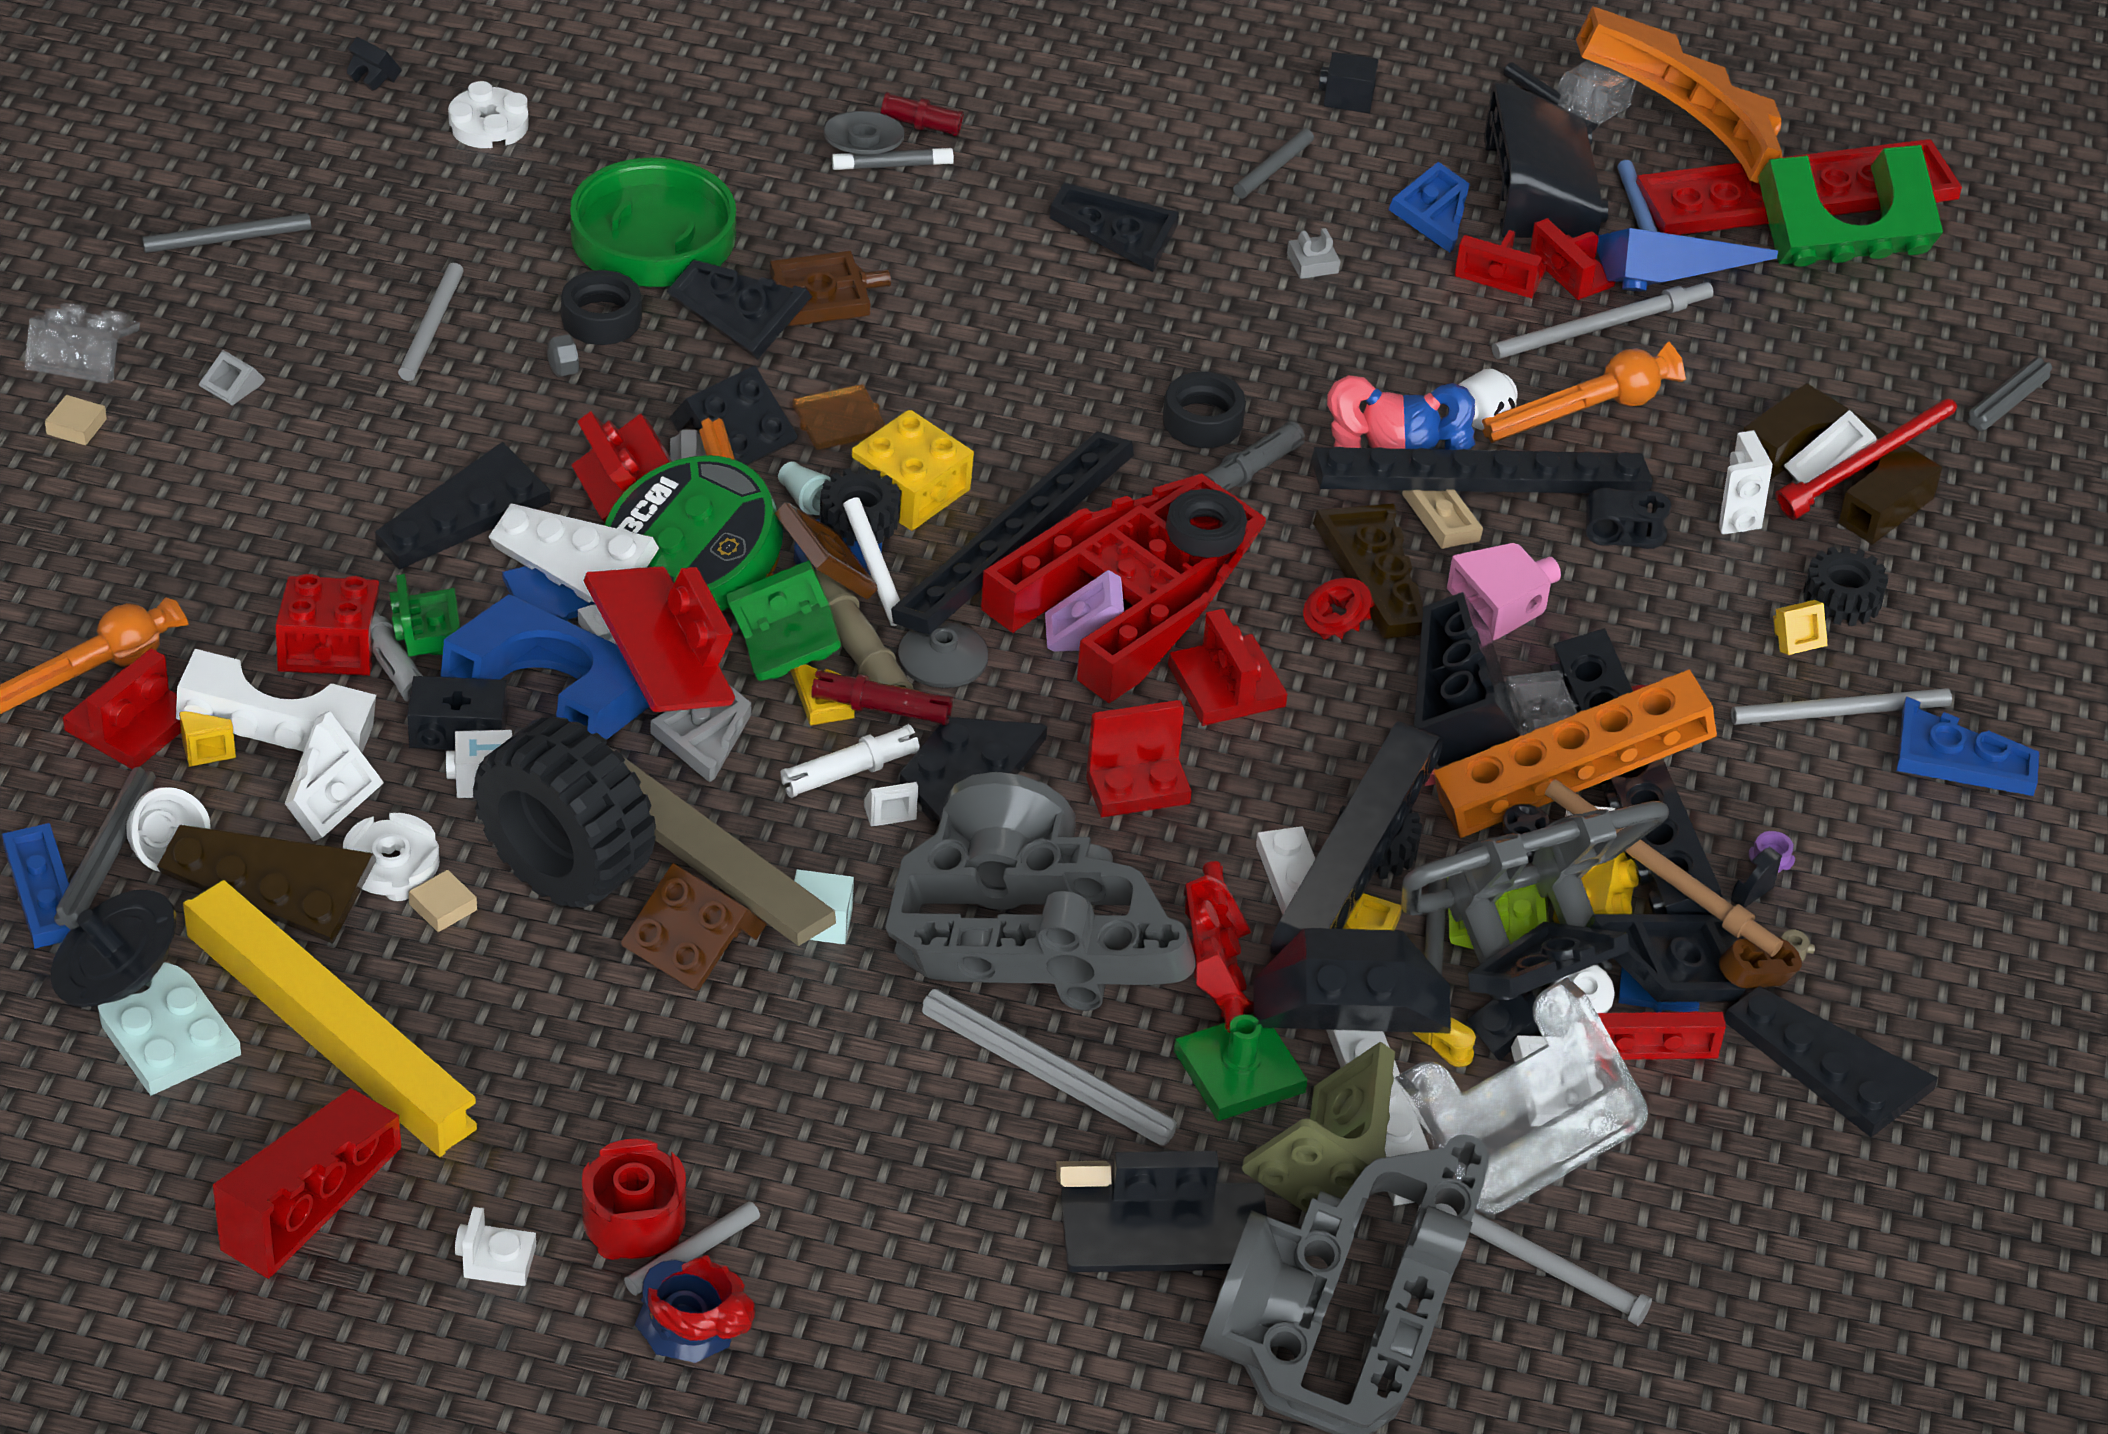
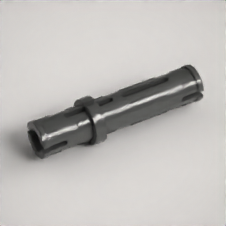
M1288 421L1242 452L1228 454L1219 466L1204 473V475L1227 491L1235 486H1244L1252 480L1255 473L1279 460L1290 451L1302 446L1305 442L1303 440L1305 437L1303 429L1296 422Z

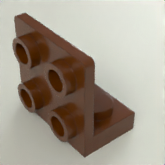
M672 863L622 939L621 944L693 991H699L733 938H737L740 932H743L757 940L767 924L748 908Z

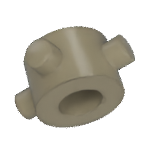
M1791 929L1782 934L1781 938L1795 947L1802 961L1805 960L1807 953L1814 954L1815 945L1809 944V938L1805 933Z

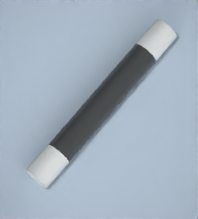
M952 148L899 150L866 155L855 153L832 154L833 170L953 164Z

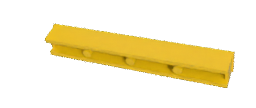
M225 880L192 900L188 899L183 902L187 936L373 1100L398 1114L400 1123L439 1158L446 1154L445 1151L477 1130V1123L466 1114V1110L476 1104L473 1094Z

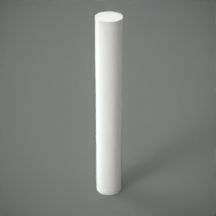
M860 498L849 499L843 503L844 509L871 577L877 584V592L890 625L896 626L897 624L893 623L891 608L900 601Z

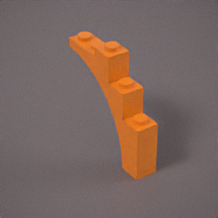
M1592 6L1576 38L1581 57L1611 68L1642 83L1686 110L1709 128L1731 150L1742 164L1749 180L1759 183L1758 176L1770 159L1782 158V150L1776 137L1780 131L1782 119L1775 101L1732 86L1725 67L1683 53L1677 35Z

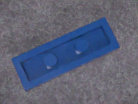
M50 823L2 833L5 853L34 949L61 943L71 929L66 925L59 926L55 922L54 916L57 913L56 908L69 886V882Z

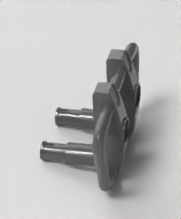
M1650 801L1612 811L1599 809L1563 817L1550 823L1545 828L1523 834L1513 833L1476 841L1461 848L1455 855L1426 863L1407 873L1402 882V910L1406 914L1414 916L1450 908L1456 922L1463 920L1480 965L1510 945L1495 902L1505 892L1535 884L1542 898L1550 897L1560 924L1585 927L1594 912L1581 878L1593 866L1614 859L1661 825L1668 818L1669 809L1666 804L1660 801ZM1535 851L1532 865L1526 867L1528 864L1527 853ZM1448 877L1445 890L1421 895L1423 886ZM1609 960L1596 964L1606 973L1613 969Z

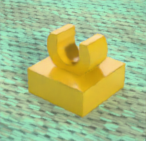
M1811 600L1776 609V615L1773 616L1774 633L1779 639L1780 652L1791 655L1828 646L1824 603Z

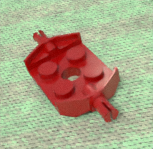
M1210 861L1203 865V877L1185 884L1183 896H1186L1185 914L1191 920L1193 938L1191 945L1196 958V967L1194 969L1196 986L1207 993L1222 1010L1221 1016L1225 1018V1029L1230 1033V1022L1234 1017L1253 1013V1001L1248 1000L1242 993L1247 989V985L1237 963V955L1241 954L1238 938L1250 934L1251 929L1233 895L1224 883L1223 866L1218 861Z

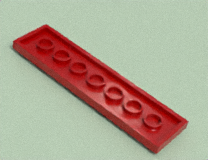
M1931 139L1789 156H1808L1818 197L1824 208L1832 216L1881 209L1871 165L1884 148L1922 146L1936 203L1958 200L1962 189L1961 184ZM1741 163L1637 175L1636 183L1649 207L1653 221L1661 233L1683 235L1769 224L1760 184L1749 180Z

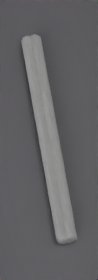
M932 989L928 996L925 997L922 1003V1012L931 1019L1160 1146L1167 1145L1170 1139L1173 1138L1177 1122L1170 1116L939 989Z

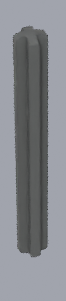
M141 766L131 770L56 908L57 913L54 919L59 926L66 925L69 929H75L80 926L77 923V917L81 912L89 909L127 838L126 823L130 812L134 809L137 801L154 788L153 783L156 776L152 770L145 771Z

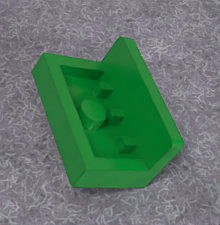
M396 575L398 591L389 592L396 641L405 640L408 657L428 653L443 655L444 639L461 628L455 588L409 595L406 575Z

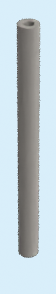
M1945 688L1736 706L1731 708V720L1734 725L1899 711L1903 709L1906 696L1921 702L1919 709L1945 707L1951 705L1952 695L1950 689Z

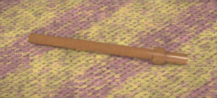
M1557 779L1553 780L1545 791V795L1573 815L1599 810ZM1641 839L1625 850L1634 859L1723 922L1722 927L1736 938L1745 937L1771 957L1776 955L1782 947L1783 941L1754 921L1755 915L1740 904L1733 906Z

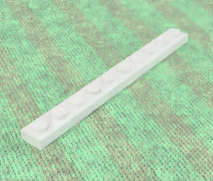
M1303 826L1258 832L1256 847L1282 915L1315 861V856ZM1326 1030L1341 1068L1379 1042L1389 1047L1383 1031ZM1394 1060V1082L1391 1087L1389 1106L1390 1120L1387 1125L1385 1144L1386 1157L1430 1150ZM1389 1193L1393 1206L1415 1203Z

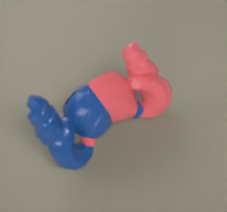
M1348 375L1334 382L1327 394V406L1335 419L1331 423L1332 436L1335 438L1334 447L1361 448L1360 436L1365 433L1371 448L1433 449L1440 440L1445 441V450H1471L1475 445L1474 429L1472 427L1475 416V399L1467 388L1455 383L1439 386L1426 395L1403 396L1396 393L1381 392L1366 378ZM1365 400L1367 405L1364 413H1362L1359 406L1361 401ZM1444 404L1448 407V414L1441 419L1438 409L1440 405Z

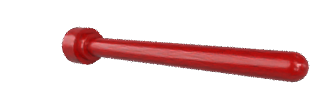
M1949 398L1944 399L1806 484L1803 482L1797 484L1791 482L1777 490L1775 496L1780 508L1793 521L1808 513L1810 506L1814 504V498L1954 414L1957 409L1956 402Z

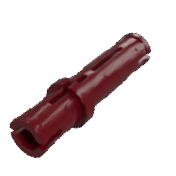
M820 669L816 671L815 677L818 679L813 680V699H823L851 705V710L859 712L863 708L931 721L944 726L949 723V717L947 716H951L953 707L952 696H943L869 681V676L858 674L855 678L825 672Z

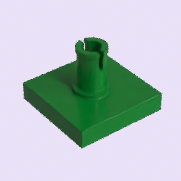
M1253 1014L1234 1017L1230 1022V1033L1225 1029L1226 1023L1175 1039L1174 1053L1217 1121L1306 1093L1308 1079L1274 1028H1262L1261 1024L1257 1025L1259 1020L1253 1017Z

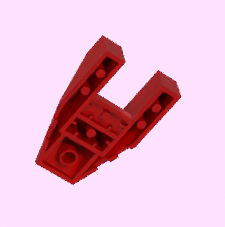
M1202 473L1154 487L1152 495L1133 500L1128 495L1112 500V506L1095 512H1091L1087 508L1080 509L983 571L981 610L1013 633L1107 570L1120 576L1123 599L1133 606L1080 640L1077 681L1110 704L1141 683L1203 613L1264 527L1266 517ZM1198 489L1217 490L1234 497L1243 506L1247 517L1243 542L1235 551L1224 556L1211 558L1193 556L1178 549L1170 541L1166 529L1170 504L1179 495ZM1196 517L1190 520L1193 526L1200 529L1213 530L1223 526L1221 521L1211 517Z

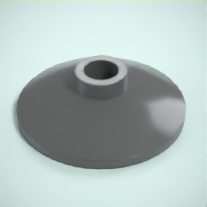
M852 111L829 119L824 126V137L832 146L846 152L865 155L879 154L891 151L903 142L904 128L897 120L881 113Z
M943 622L930 635L913 629L910 630L899 644L898 660L903 671L913 680L930 687L954 688L969 684L984 672L988 664V648L983 638L974 630L958 623Z

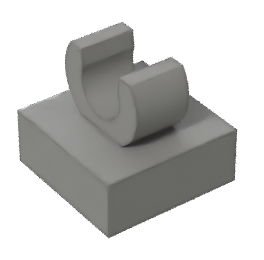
M1321 228V236L1310 238L1306 231H1301L1297 240L1288 241L1287 255L1300 279L1339 273L1340 259L1333 248V240L1326 228Z

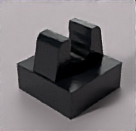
M359 37L355 38L348 49L353 54V58L347 69V74L357 83L363 74L368 73L363 82L372 91L376 90L386 79L394 83L402 71L387 51Z

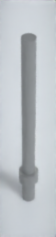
M1705 282L1684 289L1681 286L1665 289L1661 292V295L1493 343L1492 353L1496 359H1501L1663 311L1671 314L1685 310L1688 304L1712 298L1714 293L1713 287L1709 282Z

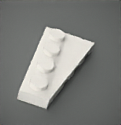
M516 504L509 505L489 535V539L496 549L530 569L536 568L545 573L549 580L559 586L564 584L571 588L578 597L588 603L594 602L583 581L587 572L647 568L659 549L653 537Z

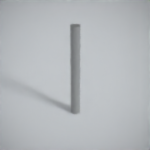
M450 263L433 296L398 371L399 376L403 380L411 381L417 374L464 272L463 267L458 263Z

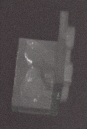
M63 303L60 304V309L47 308L44 314L29 319L25 369L110 383L114 378L117 339L138 332L140 322L127 320V314L119 311L104 310L101 311V315L86 313V306Z

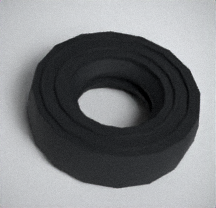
M1211 489L1190 490L1179 495L1170 504L1166 529L1170 541L1178 549L1193 556L1205 558L1220 557L1235 551L1243 542L1247 517L1243 506L1234 497L1224 492ZM1196 517H1211L1221 521L1223 526L1213 530L1200 529L1193 526L1190 520Z

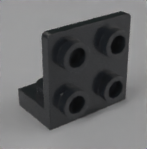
M755 365L686 398L670 416L678 432L691 425L696 430L703 428L701 422L707 418L712 422L718 418L722 419L735 460L747 466L794 443L798 438Z

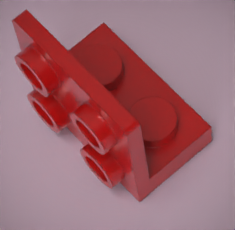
M314 574L289 576L276 621L278 671L370 676L372 669L371 625L379 594V581L364 579L359 576H349L346 578L319 577Z
M1181 700L1113 709L1092 714L1086 780L1101 818L1190 804L1192 790L1179 760L1184 706Z

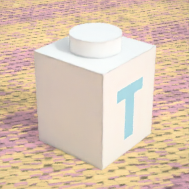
M512 730L455 731V751H446L447 779H456L457 798H473L474 779L479 764L484 760L485 756L512 737Z

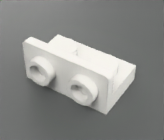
M1754 430L1738 433L1735 452L1730 454V466L1727 470L1719 521V529L1722 534L1762 528L1773 464Z

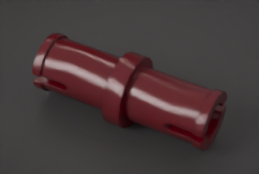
M886 92L880 112L897 121L913 124L916 130L922 131L925 127L952 134L956 137L960 133L964 117L963 111H955L932 105L929 99L921 98L920 101L893 95L889 92Z

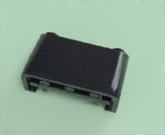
M1493 83L1484 132V143L1486 150L1497 151L1503 180L1500 199L1501 201H1506L1504 218L1500 220L1502 237H1505L1508 230L1515 231V238H1532L1534 224L1547 218L1565 235H1570L1573 238L1591 231L1599 235L1600 224L1606 223L1608 219L1607 198H1601L1591 151L1592 126L1586 125L1584 117L1513 84Z

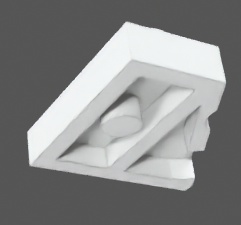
M330 711L321 714L315 719L285 801L287 808L313 841L323 838L384 783Z

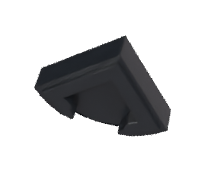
M1770 846L1760 852L1752 860L1757 865L1756 869L1746 882L1743 883L1738 879L1731 895V901L1745 908L1773 889L1782 855Z

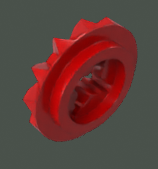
M1338 578L1320 585L1310 594L1304 605L1303 616L1311 633L1317 632L1324 640L1332 635L1343 639L1345 632L1351 629L1359 632L1360 623L1371 620L1370 608L1375 604L1369 588L1363 582L1353 578ZM1334 603L1337 607L1346 608L1347 611L1343 615H1339L1336 612L1333 613L1331 605Z

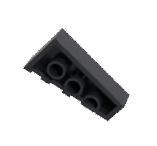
M1464 592L1423 606L1414 726L1443 737L1442 750L1437 762L1439 766L1462 760L1490 749L1492 746L1521 736L1489 628Z

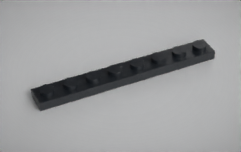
M1098 431L1095 432L891 608L893 623L930 635L982 589L983 571L1053 527L1134 456L1132 441Z
M1314 447L1311 458L1320 489L1592 493L1600 488L1641 492L1650 491L1653 484L1643 454L1631 452Z

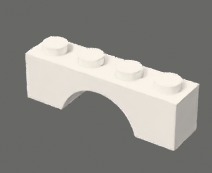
M195 649L177 686L176 719L180 720L179 712L182 711L230 719L233 724V734L304 752L315 719L321 714L330 711L361 753H363L373 728L376 695L331 683L319 693L306 698H275L258 691L246 680L242 672L240 660Z

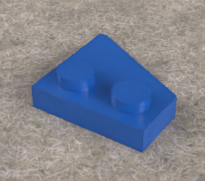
M1437 162L1392 198L1388 210L1450 253L1454 249L1458 238L1459 224L1463 216L1464 203L1470 183L1440 162Z

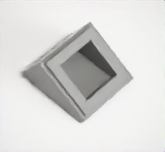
M222 350L198 385L228 404L234 405L261 386L266 379L255 368Z

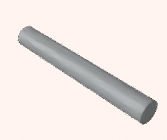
M751 1201L744 1203L625 1277L624 1281L627 1289L633 1295H638L642 1292L643 1280L650 1268L662 1261L678 1260L687 1263L758 1220L760 1218L759 1210Z

